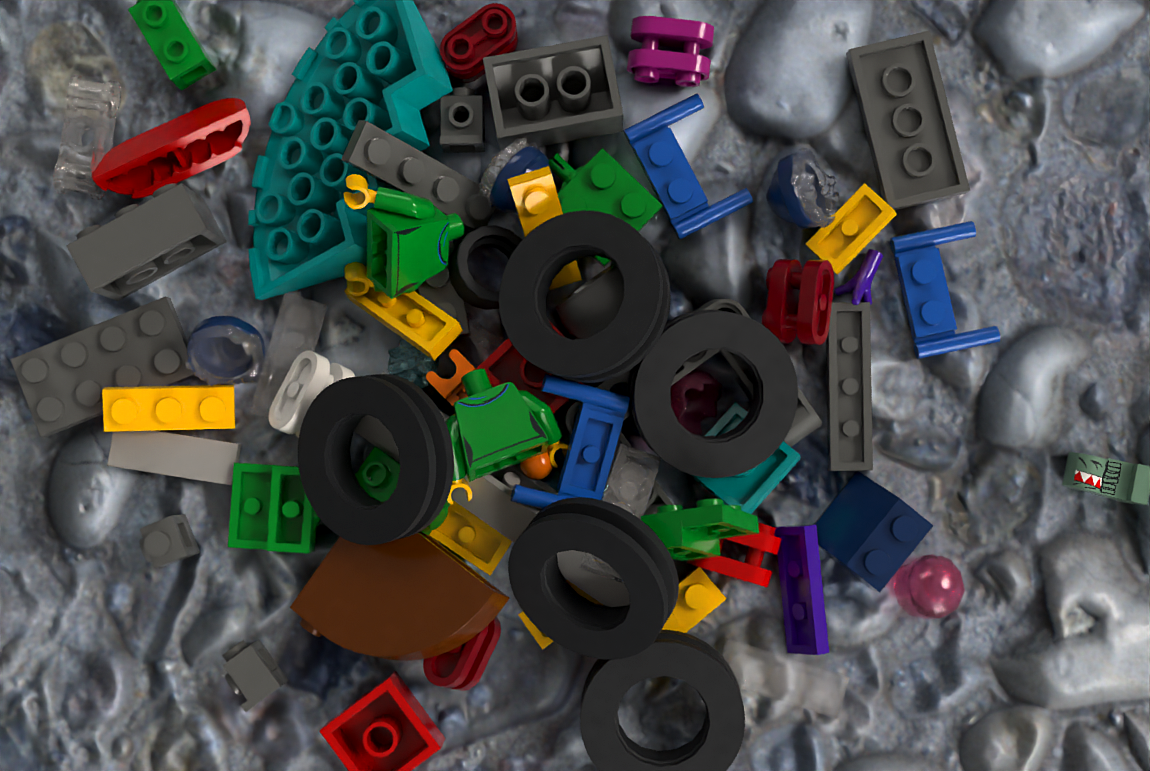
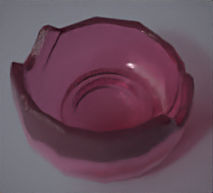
M699 370L691 371L671 386V407L678 422L689 432L700 435L702 433L701 421L706 417H717V401L722 396V384L711 374Z
M930 554L920 556L914 561L903 565L897 573L894 590L898 604L910 616L922 619H938L951 614L959 607L965 587L961 571L951 559L942 555Z

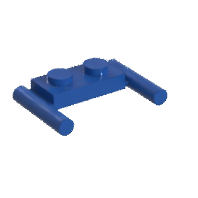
M697 93L623 130L659 202L663 205V209L679 240L753 203L749 190L744 188L709 206L707 203L708 199L671 128H668V126L704 108L703 102Z
M973 221L890 238V246L895 257L894 260L917 359L1000 342V332L997 326L955 334L957 326L939 248L935 247V245L975 237L976 228Z
M545 374L541 391L583 403L582 406H579L557 485V495L515 484L511 494V501L543 509L553 502L567 498L584 497L601 500L630 397Z

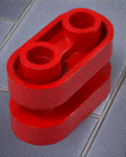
M758 522L759 534L719 539L720 553L724 539L749 546L744 562L721 555L687 560V563L768 587L773 571L762 568V560L765 551L778 555L782 538L774 536L775 527Z

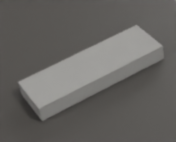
M156 430L114 431L107 466L232 485L234 463H239L242 444Z

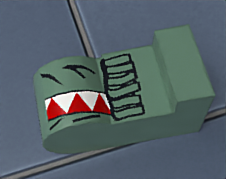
M1068 452L1062 485L1129 504L1147 505L1150 494V466Z

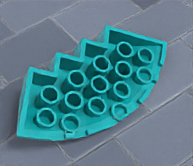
M353 0L355 4L339 20L333 17L324 27L327 30L326 35L314 50L310 47L306 50L291 74L296 79L290 87L284 102L277 103L268 123L272 132L264 156L258 155L252 180V187L256 188L257 192L254 210H249L248 225L254 226V248L248 250L255 299L264 300L345 276V266L352 262H359L367 266V210L374 208V204L368 203L361 209L350 208L344 201L343 193L350 192L355 194L361 191L349 189L346 186L345 179L349 175L357 174L366 179L368 189L378 191L379 187L396 189L341 160L358 120L368 121L408 145L422 151L429 147L430 144L419 110L453 91L440 51L413 0Z

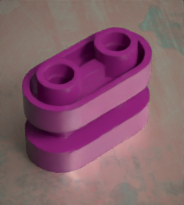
M638 16L633 18L630 37L634 41L642 43V48L629 51L627 71L634 74V79L640 82L655 83L659 81V78L674 79L677 85L684 87L700 86V81L709 79L711 60L699 55L700 49L713 46L714 26L701 21L656 16ZM658 45L683 48V53L658 50Z

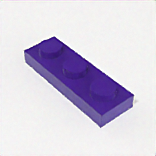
M786 525L775 527V536L782 538L777 557L787 653L805 655L830 653L817 526Z

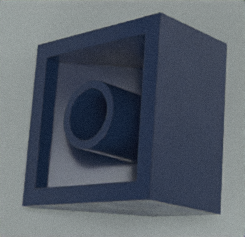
M859 471L853 474L813 524L817 526L819 548L868 588L877 592L882 591L934 526L902 499Z

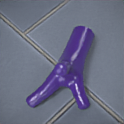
M869 249L854 277L846 284L835 288V294L839 296L854 290L851 300L853 305H858L862 296L864 302H870L871 305V284L883 259V255L876 250Z

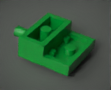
M603 148L586 165L576 170L559 153L553 156V160L550 159L549 161L551 170L563 181L558 193L563 214L581 210L604 212L624 220L640 232L663 207L656 198ZM592 256L604 268L611 261L599 256Z
M234 463L228 547L293 553L315 552L316 532L321 519L313 510L305 494L300 478L299 466Z
M722 499L697 501V508L683 509L682 505H663L657 507L656 514L641 516V520L664 543L672 559L680 561L721 556L719 539L759 534L758 516L742 511L739 505H724Z

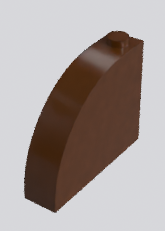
M418 532L409 537L378 545L356 544L339 537L290 608L302 618L299 624L317 637L323 635L337 645L357 653L388 660L412 661L438 656L466 643L480 633L498 615L510 598L431 536Z

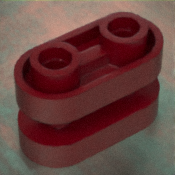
M488 4L444 36L440 45V54L448 75L454 81L470 83L485 74L484 57L512 53L516 49L518 34L514 14L508 7L502 4Z
M796 259L776 260L773 267L769 268L766 276V285L769 292L767 309L764 310L762 315V325L769 329L782 343L792 342L797 334L800 342L803 344H823L829 332L834 289V271L831 263L828 260H808L802 270L800 262Z
M496 616L480 633L459 647L441 655L424 659L423 669L426 678L432 684L460 691L473 688L481 679L500 638L501 624L498 617Z

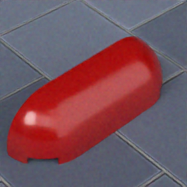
M238 98L216 100L130 138L112 148L99 159L92 170V179L104 191L108 189L119 194L131 195L133 199L152 195L157 189L165 185L176 184L227 161L241 151L242 144L247 138L251 126L247 106L243 100Z

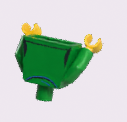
M352 174L346 177V186L349 189L361 191L355 194L350 192L343 193L344 201L350 208L361 209L368 203L374 204V208L367 210V267L362 263L352 262L344 268L347 290L353 296L364 295L369 290V287H372L375 292H384L393 299L403 293L414 292L425 280L446 268L448 265L449 241L464 235L463 222L456 213L445 215L429 199L383 187H379L378 191L368 189V183L361 175Z
M485 369L473 370L461 378L468 397L454 403V414L445 421L451 437L454 455L453 481L447 498L449 504L453 505L451 493L458 487L466 490L468 502L472 499L471 488L464 479L466 474L470 482L546 453L547 450L552 466L558 468L554 460V454L558 449L562 448V452L566 457L568 445L560 441L562 434L551 408L527 390H518L512 382H506L492 388Z

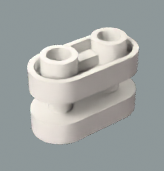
M311 350L302 352L294 360L272 402L269 411L270 425L287 434L295 433L299 438L305 414L317 395L336 381L355 377L354 373L338 363L330 364L327 358Z

